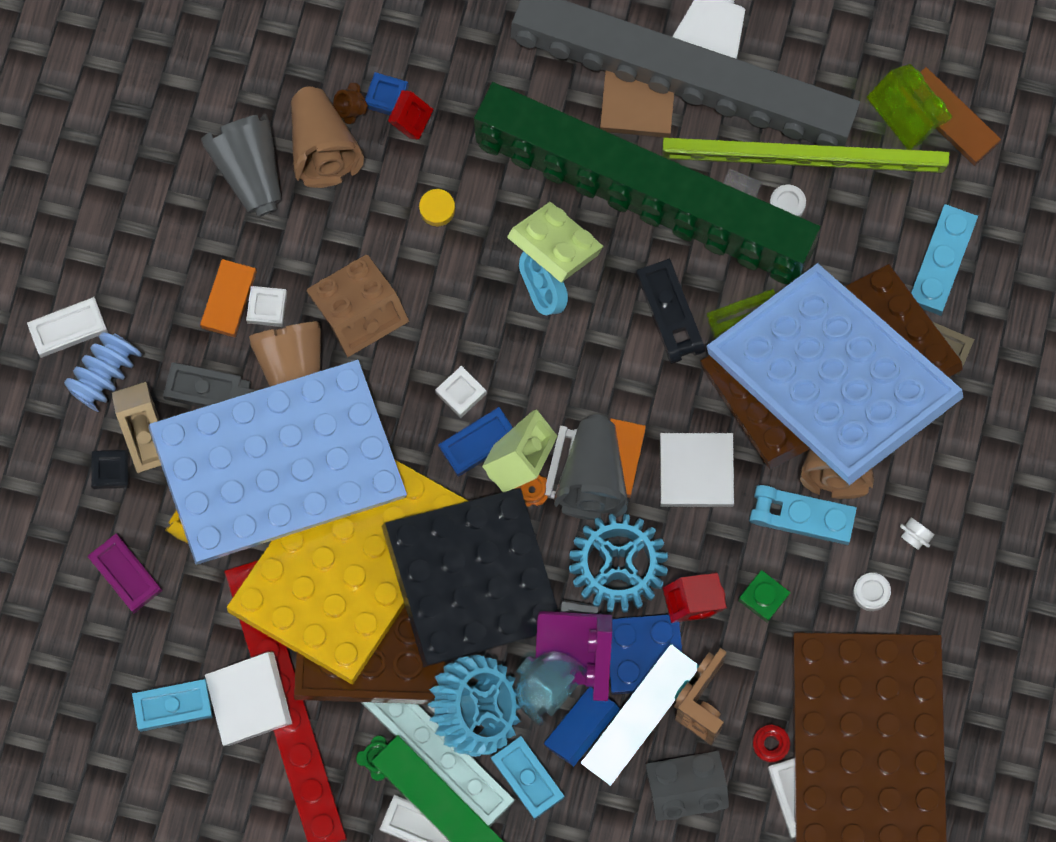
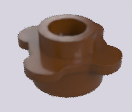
M356 82L350 83L348 89L339 90L334 96L333 106L347 124L355 123L356 117L365 114L367 111V103L364 96L360 93L359 84Z

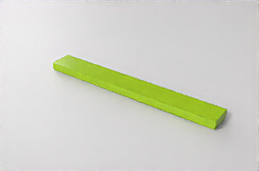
M663 138L662 156L667 159L936 173L945 172L949 165V152L682 138Z

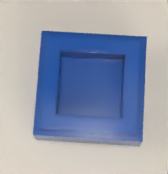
M375 72L365 98L367 109L391 115L401 91L408 90V82Z

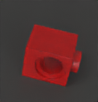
M718 573L681 577L663 587L671 623L706 619L727 608L725 592L721 586Z

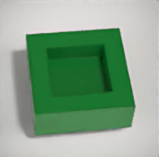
M761 570L738 601L768 623L791 592Z

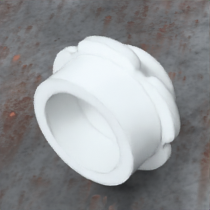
M911 517L905 526L903 524L900 525L905 530L901 537L918 550L922 545L930 547L929 542L935 534Z

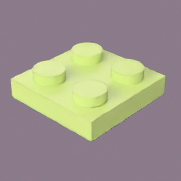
M551 202L514 226L507 237L561 283L596 258L604 247L593 238L591 233L581 228L562 209L556 207Z

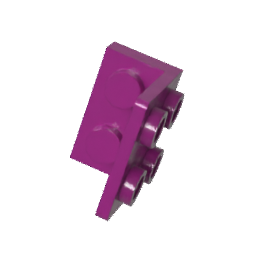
M540 611L537 620L534 680L539 683L586 685V687H593L594 701H608L612 615Z

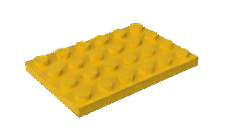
M397 460L395 462L407 493L405 498L271 541L227 606V611L231 615L293 651L302 654L305 658L322 666L352 685L405 606L381 526L386 522L468 502V500Z

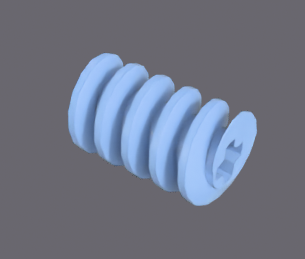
M102 332L99 338L104 346L93 344L90 349L95 357L85 355L82 358V362L87 369L76 366L73 373L78 380L67 378L64 382L75 398L96 412L99 411L93 403L95 400L104 403L108 401L102 390H116L111 378L114 377L121 380L125 378L119 369L120 366L131 369L134 366L128 358L129 354L138 357L142 356V353L115 333L112 335Z

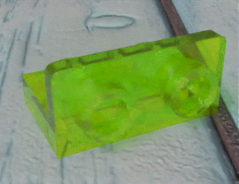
M911 64L891 70L867 96L868 100L908 150L917 148L938 126L949 122L952 118L944 101L935 95L924 81L923 75Z

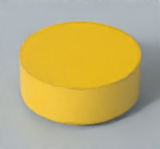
M432 189L426 192L419 203L420 215L431 226L439 227L446 225L455 214V203L452 196L442 189Z

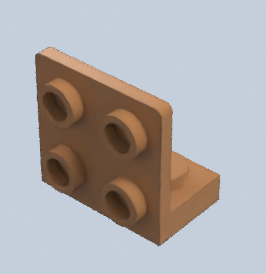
M364 255L351 262L349 265L307 289L309 297L331 326L341 349L347 357L409 322L396 292L368 255Z
M722 648L719 649L715 656L710 652L707 654L697 669L698 672L695 677L698 681L694 686L687 683L676 698V704L674 705V708L677 709L675 720L710 745L714 743L720 734L724 722L719 719L721 713L713 706L704 701L700 705L696 702L724 663L727 652Z

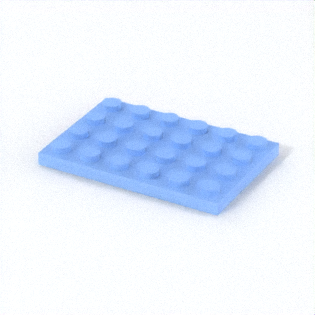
M818 263L707 345L708 354L849 485L963 398L962 389Z
M359 360L149 424L148 427L196 565L403 499L407 495Z

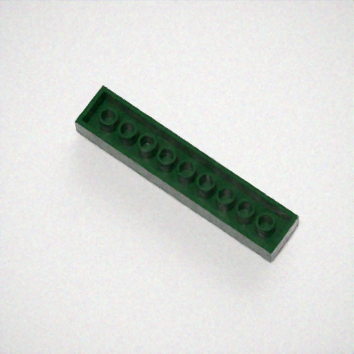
M493 81L474 117L476 143L485 152L492 155L501 153L510 157L515 165L523 169L535 168L543 172L544 177L552 182L561 184L564 181L575 186L576 191L589 198L598 196L607 200L610 207L620 212H627V210L640 215V219L649 225L658 227L661 224L670 228L674 235L683 240H697L705 244V248L714 254L724 255L726 253L738 259L739 264L748 269L756 270L760 268L771 273L770 276L774 280L782 284H790V282H793L804 273L815 250L821 226Z

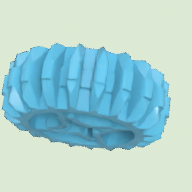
M610 514L609 525L606 526L602 519L596 518L595 527L597 531H594L589 526H585L583 533L588 540L576 537L574 544L581 550H572L569 555L570 559L579 562L570 565L569 572L572 574H582L573 580L574 587L587 585L581 593L582 598L587 599L594 593L596 596L593 605L599 607L603 599L607 600L608 612H613L615 602H621L623 613L628 612V601L630 600L633 601L637 609L641 608L643 605L640 597L641 594L646 599L652 601L655 594L649 586L661 589L663 582L656 576H666L668 571L667 567L658 564L667 561L668 554L665 552H655L664 546L663 540L656 539L650 541L655 535L656 530L651 527L643 533L641 530L644 520L640 518L634 526L629 525V514H624L622 524L616 523V517L614 514ZM620 536L634 541L618 547L604 540ZM594 547L600 552V556L605 562L595 578L588 567V558ZM642 548L649 561V569L644 579L637 574L638 571L632 564ZM617 556L618 560L620 556L626 557L623 570H620L619 566L617 570L611 569L613 557ZM619 579L628 585L632 584L633 587L625 590H613L603 585Z
M471 655L470 657H459L453 663L445 665L444 673L435 676L439 686L429 689L435 696V700L427 705L434 708L435 715L429 720L438 723L439 726L435 734L445 736L443 745L454 747L455 753L477 757L481 756V754H493L497 749L507 746L506 738L516 735L512 725H517L521 722L516 716V711L523 707L516 703V696L521 691L513 689L512 685L516 678L510 675L506 676V666L497 665V660L490 657L485 658L481 655ZM472 677L478 680L475 686L469 687L466 684ZM481 724L484 727L479 734L473 732L475 726H480Z

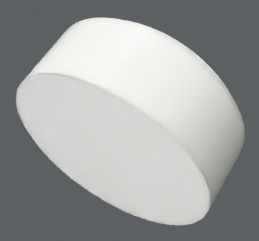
M782 185L772 193L770 204L801 217L805 210L806 198L798 187Z
M877 573L862 575L857 580L853 589V597L856 604L866 611L880 610L887 604L891 595L889 582L885 577Z

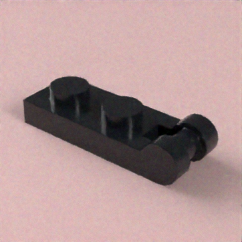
M670 258L636 270V276L662 339L669 362L671 364L682 360V356L693 353L694 356L704 353L705 347ZM685 331L688 339L676 343L673 334Z

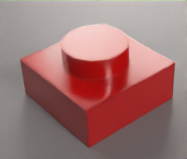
M402 90L388 122L408 138L419 140L433 108L412 91Z

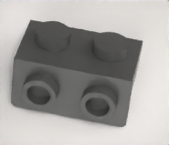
M719 751L646 764V773L656 821L676 820L684 816L701 813H714L729 807L727 782Z

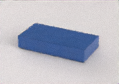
M500 407L438 444V447L457 477L485 461L493 445L513 427Z
M589 687L544 742V745L574 767L620 708L610 699L608 701H594L593 688Z

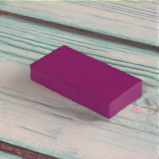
M117 534L113 535L87 556L133 614L162 592L158 584Z

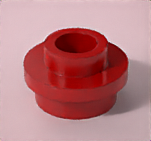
M766 725L756 732L753 738V749L761 760L770 763L778 762L787 755L790 749V739L786 731L781 727ZM767 738H774L778 742V748L770 751L766 749L764 741Z

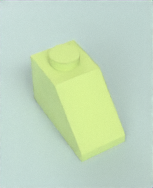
M536 409L493 445L482 467L487 472L488 477L497 484L502 492L510 491L538 477L558 436Z

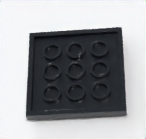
M521 488L386 522L381 526L424 668L536 637L538 613L540 611L558 612Z

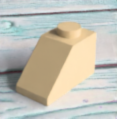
M140 383L112 392L115 413L137 473L161 466L148 428L149 424L159 421V417L147 383Z

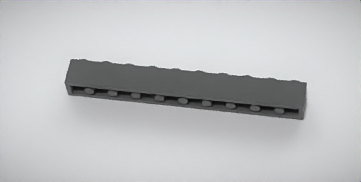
M521 0L511 25L510 38L516 40L518 44L524 47H537L549 51L556 58H569L581 62L591 70L613 72L619 79L626 82L637 80L646 83L650 89L658 93L673 92L674 95L682 97L687 103L693 105L703 104L716 109L718 113L724 116H738L749 120L754 126L760 128L770 127L783 132L785 136L791 139H805L816 143V145L845 147L860 104L858 100L566 0Z

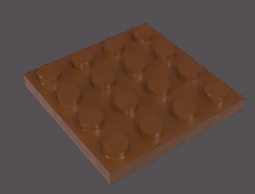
M404 606L353 685L297 652L294 699L429 704L435 700V696L429 689L439 686L435 676L444 673L445 662L423 667L406 607Z

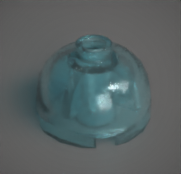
M559 651L544 652L536 659L530 655L516 671L521 676L516 685V699L520 708L537 725H543L545 721L541 716L545 712L551 717L578 686L576 682H572L577 673L584 677L587 668L567 653Z

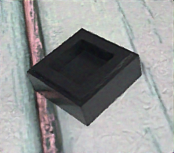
M92 451L91 487L93 489L129 488V451Z

